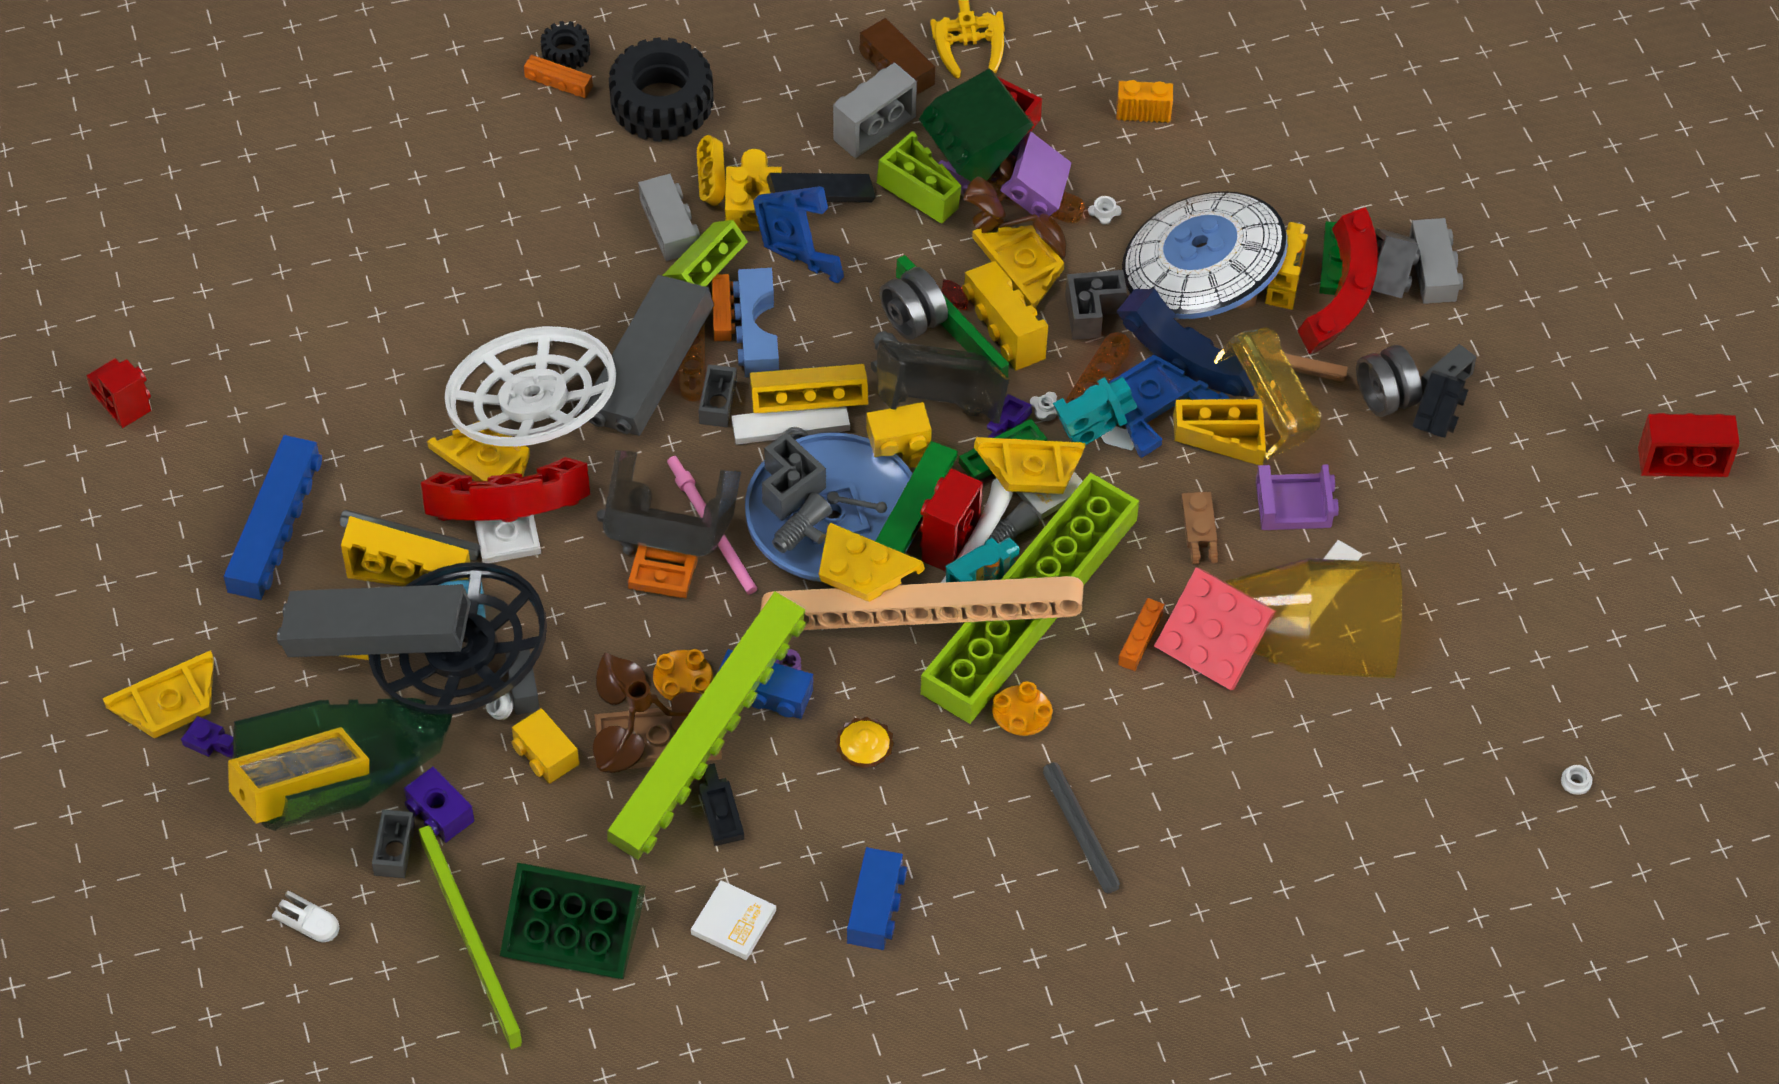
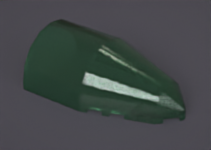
M405 698L413 702L426 704V701L417 698ZM348 699V704L330 705L329 700H318L234 721L233 752L234 757L238 758L342 727L369 758L368 775L286 796L282 816L267 822H261L265 828L277 831L363 807L440 753L451 726L452 714L421 713L407 709L392 699H377V704H359L358 699Z

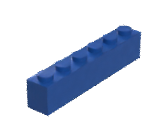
M283 435L223 576L227 593L262 600L265 590L271 588L274 568L281 564L284 544L291 540L294 520L301 516L304 496L309 495L312 489L314 472H318L322 464V455L319 454L317 442Z

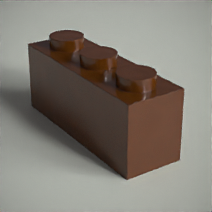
M884 18L860 32V53L865 59H869L878 71L886 69L895 62L917 81L916 95L935 85L936 67L889 20Z

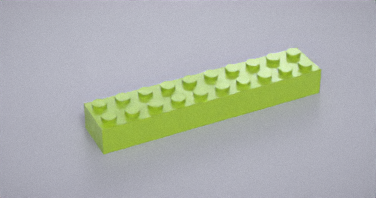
M1090 472L1001 580L1072 576L1079 578L1085 585L1137 521L1139 500ZM1057 618L965 622L922 673L920 694L968 724H971Z

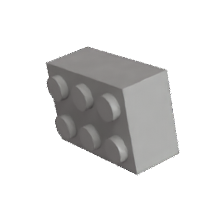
M894 62L886 69H881L867 82L859 84L848 95L840 97L833 104V140L856 159L916 117L917 81Z

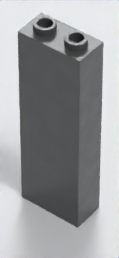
M661 275L657 276L612 354L616 370L615 386L604 407L589 420L590 423L597 427L605 426L616 429L623 434L641 435L714 306L708 287ZM606 366L595 385L608 381ZM602 393L590 397L584 407L585 411L599 399Z
M463 584L290 591L288 601L283 606L284 618L282 627L277 631V641L283 647L287 657L461 651L471 601Z

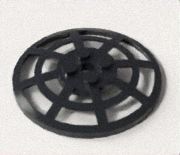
M471 562L441 567L407 584L406 586L439 585L447 581L469 578L467 595L471 604L463 642L467 643V645L461 651L425 653L429 665L416 672H413L411 669L409 653H399V662L405 677L388 683L385 679L381 667L380 654L368 655L372 673L383 692L394 702L407 709L437 715L457 714L474 710L507 694L532 670L546 640V612L538 593L526 579L506 567L490 563ZM482 578H492L506 582L517 588L521 593L508 605L496 597L480 594ZM529 600L534 606L538 617L539 636L523 639L522 625L516 613ZM483 604L493 607L501 613L489 622L486 618L477 614L478 605ZM510 621L513 627L514 641L498 642L495 632L506 622ZM533 649L526 663L507 682L500 679L513 666L520 651ZM510 653L506 662L496 673L487 666L495 654ZM435 673L448 678L444 689L431 687L422 681ZM477 673L484 680L474 686L457 689L461 678ZM413 685L425 694L440 697L437 705L420 704L407 700L396 692ZM489 686L493 689L490 693L474 700L450 705L454 697L471 695Z

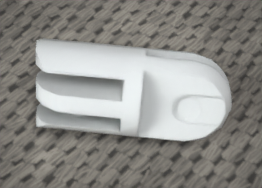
M287 891L285 896L293 903L303 907L304 910L286 900H281L278 906L287 914L298 919V921L277 910L272 914V918L318 942L326 943L332 941L338 935L340 929L339 922L332 913L290 891Z

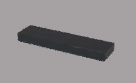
M769 173L766 177L770 193L821 186L824 187L827 202H873L876 197L869 174Z

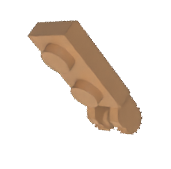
M1211 492L1182 493L1181 503L1187 548H1190L1191 563L1199 564V548L1208 547L1210 563H1217V533Z

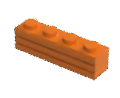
M531 55L524 65L525 78L574 94L575 96L586 98L593 87L592 75Z
M717 274L712 279L714 341H731L732 334H735V323H731V320H734V309H731V306H734V295H730V292H733V281H730L729 274Z
M1147 598L1119 655V666L1136 671L1150 639L1163 616L1165 604Z

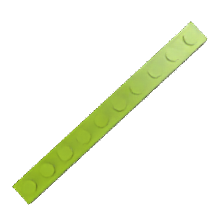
M774 591L608 829V842L639 860L644 852L650 853L658 838L655 835L659 829H666L674 817L672 811L677 803L682 805L691 792L689 786L693 780L699 781L708 767L706 764L711 754L716 756L724 745L725 741L722 738L726 732H733L741 720L739 714L744 706L750 708L758 694L755 690L760 683L765 685L772 676L774 669L771 667L777 659L779 661L784 659L790 649L788 643L793 636L798 638L806 626V622L803 621L805 615L804 608Z

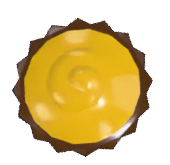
M867 716L862 719L854 718L851 722L844 723L843 728L837 731L838 737L834 740L837 745L836 751L841 755L842 760L847 761L851 766L862 769L873 768L885 762L886 758L892 754V747L895 744L892 740L893 733L888 731V726L881 724L878 719L871 720Z

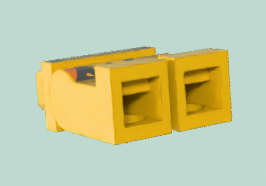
M1288 223L1286 230L1288 236L1287 254L1281 269L1268 284L1265 304L1293 310L1308 234H1304L1305 225Z

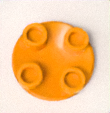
M697 649L675 650L662 654L658 657L653 670V682L657 691L670 701L680 693L695 692L703 694L713 680L711 665L704 658V654Z
M1025 681L1020 685L1008 687L996 694L993 699L992 714L997 724L1005 731L1015 735L1028 736L1039 733L1048 726L1052 719L1053 709L1047 696L1038 690L1034 683Z

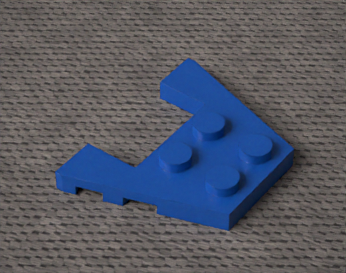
M819 186L761 194L753 200L764 247L793 262L798 259L806 263L808 269L817 274L819 271L830 275L829 280L834 283H839L844 278L839 256L815 251L806 211L823 214L828 209L824 187Z
M1152 355L1109 382L1110 384L1123 376L1131 389V396L1136 402L1137 408L1125 414L1127 420L1125 426L1140 458H1143L1162 445V438L1147 423L1174 407L1176 400H1185L1188 397L1192 400L1229 399L1223 392L1218 394L1209 389V385L1201 380L1196 382L1185 376V371L1156 355Z

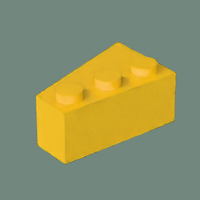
M1263 399L1176 400L1173 413L1174 441L1252 464L1263 465L1266 453Z

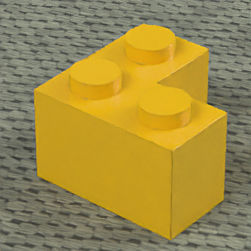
M924 403L867 412L866 430L874 457L892 456L898 453V456L908 467L916 468L931 442L932 435Z

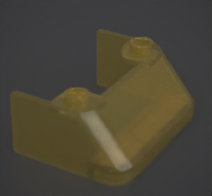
M1268 327L1243 331L1233 336L1213 360L1217 364L1236 355L1276 427L1281 439L1265 454L1266 458L1270 459L1306 442L1320 428L1322 416L1319 409L1312 405L1283 352L1278 334Z

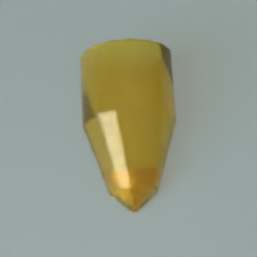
M1306 558L1224 581L1276 611L1254 651L1255 654L1269 658L1268 662L1274 664L1281 662L1296 667L1295 671L1304 674L1395 678L1402 624V576L1399 563Z

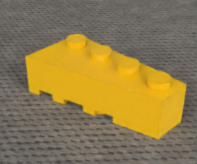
M992 261L966 271L964 285H962L963 294L968 301H972L978 319L980 321L984 320L988 327L990 338L998 342L1001 347L1002 356L1011 363L1015 371L1046 359L1048 324L1044 319L1040 321L1036 319L1037 310L1032 305L1026 307L1024 295L1019 289L1013 291L1012 280L997 262Z
M349 516L341 543L347 578L403 587L420 576L441 567L458 563H470L469 550L352 516ZM460 578L452 581L467 580L468 578Z

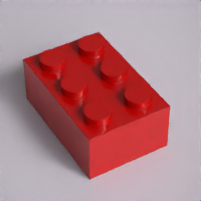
M1693 413L1648 414L1638 446L1641 476L1728 477L1740 444L1736 415H1695Z
M952 468L945 478L941 477L938 480L934 490L935 494L932 499H926L920 513L923 515V522L920 527L923 535L919 547L922 549L923 562L946 572V566L957 559L981 517L983 482Z

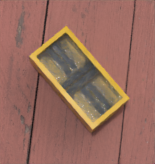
M342 727L228 760L229 792L256 824L370 789L369 758Z

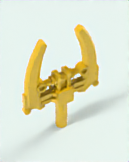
M958 0L960 12L956 19L950 20V18L944 17L937 22L935 19L930 20L933 40H935L939 56L945 67L955 78L961 77V70L953 57L950 45L957 41L959 43L963 42L964 46L968 45L970 41L975 45L977 41L983 38L991 41V58L988 69H991L994 73L997 72L1004 52L1005 27L1001 11H998L996 15L986 12L982 16L977 17L974 15V11H970L969 0ZM988 27V29H986L985 32H976L979 28ZM958 31L960 34L953 36V34L948 32Z

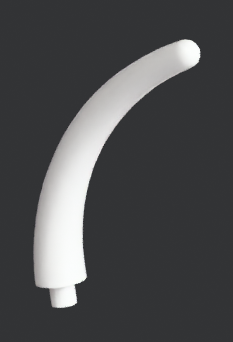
M997 478L991 484L990 495L982 515L957 559L985 544V541L988 540L1011 500L1013 492L1006 491ZM946 576L941 583H946Z

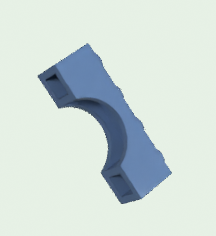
M772 268L739 269L738 281H733L734 298H739L740 303L734 304L735 321L741 320V326H736L737 343H743V349H738V366H744L745 377H750L752 372L778 371L777 335L763 331L755 323L760 314L774 307Z

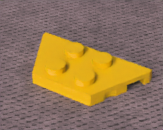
M1033 225L1020 226L1018 228L1000 227L998 232L982 233L981 229L973 231L972 238L991 262L996 261L1012 280L1013 289H1019L1022 292L1026 305H1032L1036 308L1064 270V262L1059 255L1041 239Z
M458 429L453 430L452 435L440 440H436V437H433L427 441L430 450L466 475L472 476V479L475 481H487V478L490 476L512 473L522 474L523 477L530 458V448L527 446L513 447L484 444L469 438ZM490 429L479 431L480 433L498 437H512L509 435L496 433L494 431H491Z
M976 437L974 448L1006 491L1063 494L1083 454L1085 443Z
M833 523L828 525L819 569V577L823 583L870 602L881 596L884 591L902 584L901 578L914 571L920 574L925 569L921 560Z
M210 650L103 698L104 705L107 709L154 739L193 722L197 716L202 718L211 713L214 669L213 654Z

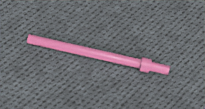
M677 456L670 457L667 463L676 477L675 482L679 489L685 491L748 595L755 593L757 586L695 487L696 481L689 471H685Z

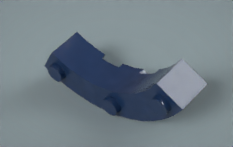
M1155 288L1134 289L1116 311L1123 320L1125 328L1131 331L1154 355L1185 371V376L1194 381L1201 380L1205 382L1211 389L1232 396L1252 397L1269 376V372L1257 352H1245L1229 347L1224 351L1214 347L1212 340L1193 328L1182 327L1173 319L1176 314L1167 306Z

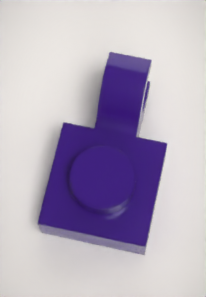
M1008 394L991 411L992 420L987 425V429L992 431L988 438H995L1006 432L1008 427L1014 428L1022 424L1032 414V405Z
M199 716L196 717L181 738L183 746L208 757L215 750L226 757L232 758L238 750V747L233 745L235 738L225 734L222 726Z

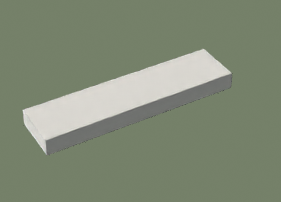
M847 406L732 416L736 445L776 440L791 427L802 428L808 435L850 431Z

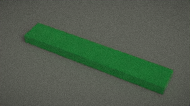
M905 255L897 259V279H900L904 272L917 267ZM943 295L948 309V318L941 325L999 386L1007 382L1009 362Z
M933 441L930 442L875 542L905 553L923 520V515L920 513L926 499H932L938 480L941 477L945 478L958 456L957 450Z

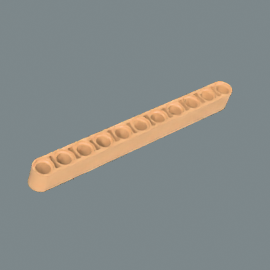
M1072 576L898 585L893 589L886 590L881 596L870 602L837 588L776 592L805 609L803 621L806 622V626L803 630L1073 617L1082 611L1084 584L1079 578ZM774 591L763 595L760 611Z

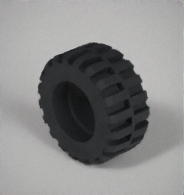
M661 37L653 38V41L647 42L646 39L639 41L637 46L631 45L624 50L625 54L621 53L618 55L609 71L610 104L616 121L622 127L625 126L626 131L633 135L637 133L639 138L645 140L653 138V141L662 142V139L672 141L677 140L678 136L683 135L685 137L690 135L692 129L697 130L708 119L714 101L713 76L708 60L703 57V54L698 49H691L690 44L684 41L678 43L674 38L661 40ZM655 83H671L682 88L676 93L667 96H653L641 91L643 88Z

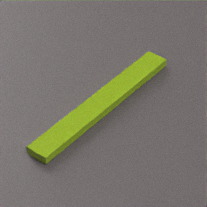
M429 825L420 828L419 834L422 847L510 1049L517 1048L522 1043L520 1029L438 841Z

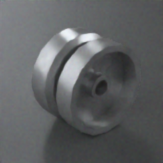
M913 267L904 272L900 279L894 278L880 287V300L886 316L898 333L908 340L915 339L924 334L927 327L934 328L945 322L948 318L946 301L940 288L929 273L921 267Z
M1401 345L1385 348L1380 352V355L1372 353L1357 360L1356 376L1359 389L1367 406L1376 416L1383 417L1398 410V407L1405 409L1421 401L1422 384L1414 360Z

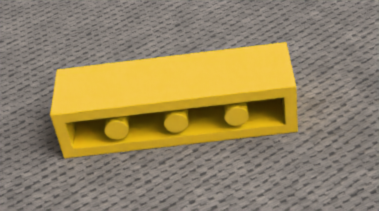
M864 364L750 373L753 413L868 405V384Z

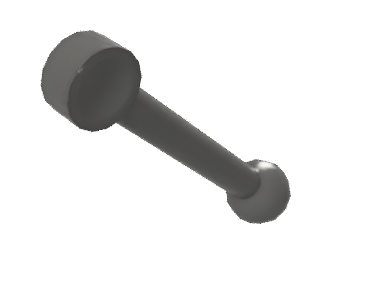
M830 492L827 495V501L830 504L841 502L876 509L879 513H884L887 510V505L884 502L876 504L840 497L837 492Z
M605 509L599 510L597 512L598 521L604 522L623 546L625 554H632L634 546L626 542L609 520L608 511Z

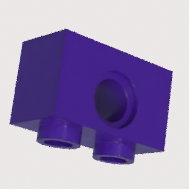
M431 767L404 787L406 796L404 803L408 811L413 812L415 817L419 815L424 820V825H429L434 835H438L445 843L474 822L471 804L434 767ZM434 805H443L440 808H431Z

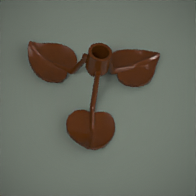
M1009 154L999 166L1000 171L1009 180L1012 177L1017 157ZM976 177L968 184L963 200L976 205L982 210L972 218L976 229H981L982 233H989L996 227H1008L1027 221H1034L1033 227L1041 239L1062 260L1065 258V236L1061 227L1054 219L1042 213L1039 217L1033 214L1004 222L1006 213L1001 202L1007 195L1002 193L997 198L994 187L982 177Z
M604 653L596 675L598 694L602 700L611 705L620 704L627 698L630 708L627 731L620 726H609L602 729L595 737L593 754L597 769L608 773L621 772L631 768L641 759L645 750V742L641 736L632 734L636 712H644L654 703L665 715L672 716L671 727L674 732H677L702 694L695 692L680 693L672 699V710H669L658 700L656 694H651L649 684L646 682L645 672L638 664L615 657L609 653Z

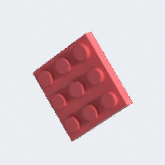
M1196 567L1154 647L1227 689L1234 690L1276 611L1201 568Z

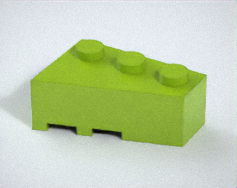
M912 131L879 159L876 183L942 224L959 209L961 185L943 164L939 165L934 160L928 147L924 148L917 140L918 136Z

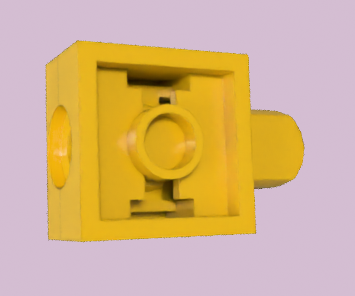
M759 149L747 150L742 155L741 167H726L725 221L734 220L741 231H760L753 200L758 195L770 193L766 179L769 173H782V167H768L765 152Z

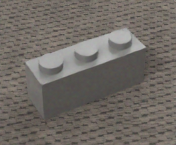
M671 174L638 182L641 204L665 261L681 257L700 237L697 225L691 224V211L688 204H683L681 200L683 199V194L679 183L674 184Z
M1445 218L1412 220L1409 237L1419 244L1417 249H1420V256L1415 269L1423 304L1456 302L1459 290L1463 289V277L1461 273L1457 272L1458 254L1457 251L1452 250V229L1447 228Z

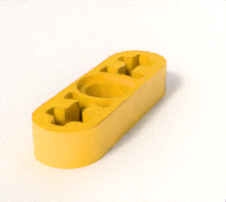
M706 135L701 139L697 147L699 196L702 201L716 206L723 200L726 192L723 143L711 135Z

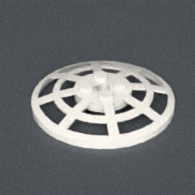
M543 326L511 332L480 346L457 366L450 376L445 390L447 413L453 425L461 433L484 444L517 447L550 441L579 428L604 407L615 386V365L608 348L599 339L583 331L566 327ZM550 341L573 343L585 347L588 351L578 361L565 356L549 354ZM538 342L537 355L520 358L506 365H503L495 357V355L513 347ZM598 356L607 368L608 381L593 386L591 376L585 367ZM485 362L492 369L493 373L482 382L476 393L460 390L466 378L482 363ZM548 364H556L568 367L569 369L560 375L554 370L547 369ZM536 365L535 369L526 370L516 375L511 373L522 367ZM579 375L583 380L584 389L568 392L566 384ZM499 379L505 382L500 388L498 395L487 394L489 389ZM602 393L588 410L574 418L584 409L591 396ZM581 399L570 413L565 414L560 411L567 401ZM456 400L473 402L475 414L480 422L467 426L462 424L457 415ZM483 404L500 405L502 413L488 419L484 413ZM546 418L556 421L549 425L532 429L534 422ZM510 419L522 422L519 430L508 429L498 425ZM490 429L499 434L515 437H498L486 435L479 431Z

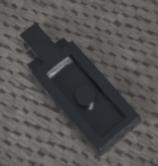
M715 763L708 764L703 775L705 783L699 784V794L714 846L744 840V831L730 782L726 778L719 779Z

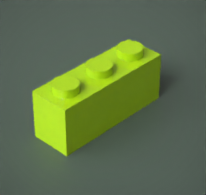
M734 220L713 222L662 276L706 287L748 243V240Z

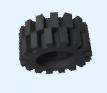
M564 21L559 22L560 26H556L555 23L551 24V30L546 28L544 30L545 34L541 35L543 59L575 70L576 65L581 68L584 66V62H588L590 42L589 34L587 35L585 28L582 29L580 24L574 27V23L569 21L568 25H564ZM566 43L575 45L573 48L566 50L556 48L558 45Z

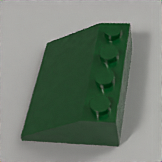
M991 69L981 72L935 98L925 108L919 118V121L956 172L970 182L976 177L988 180L1034 125Z
M517 863L500 956L624 979L640 919L646 886L526 863Z

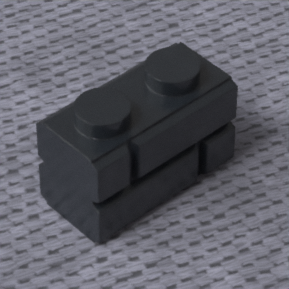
M1433 370L1412 426L1443 438L1447 436L1448 432L1454 433L1459 419L1454 413L1457 405H1464L1469 391L1464 388L1466 381Z

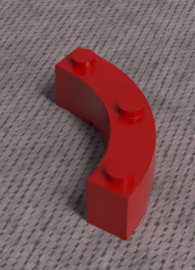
M1366 207L1341 216L1332 228L1342 260V276L1332 302L1321 311L1306 318L1297 330L1309 355L1332 343L1346 330L1364 307L1373 289L1378 266V246L1373 223Z
M564 457L551 464L536 468L537 474L522 477V474L519 473L494 475L488 477L487 481H472V476L441 471L421 482L425 514L438 517L442 521L455 519L513 522L518 517L540 514L564 506H574L579 503V500L591 495L587 463Z

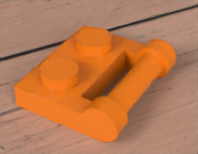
M640 542L628 580V589L686 599L694 569L697 565L698 552L688 551V553L660 549L649 547L648 543ZM647 558L684 564V566L650 561Z

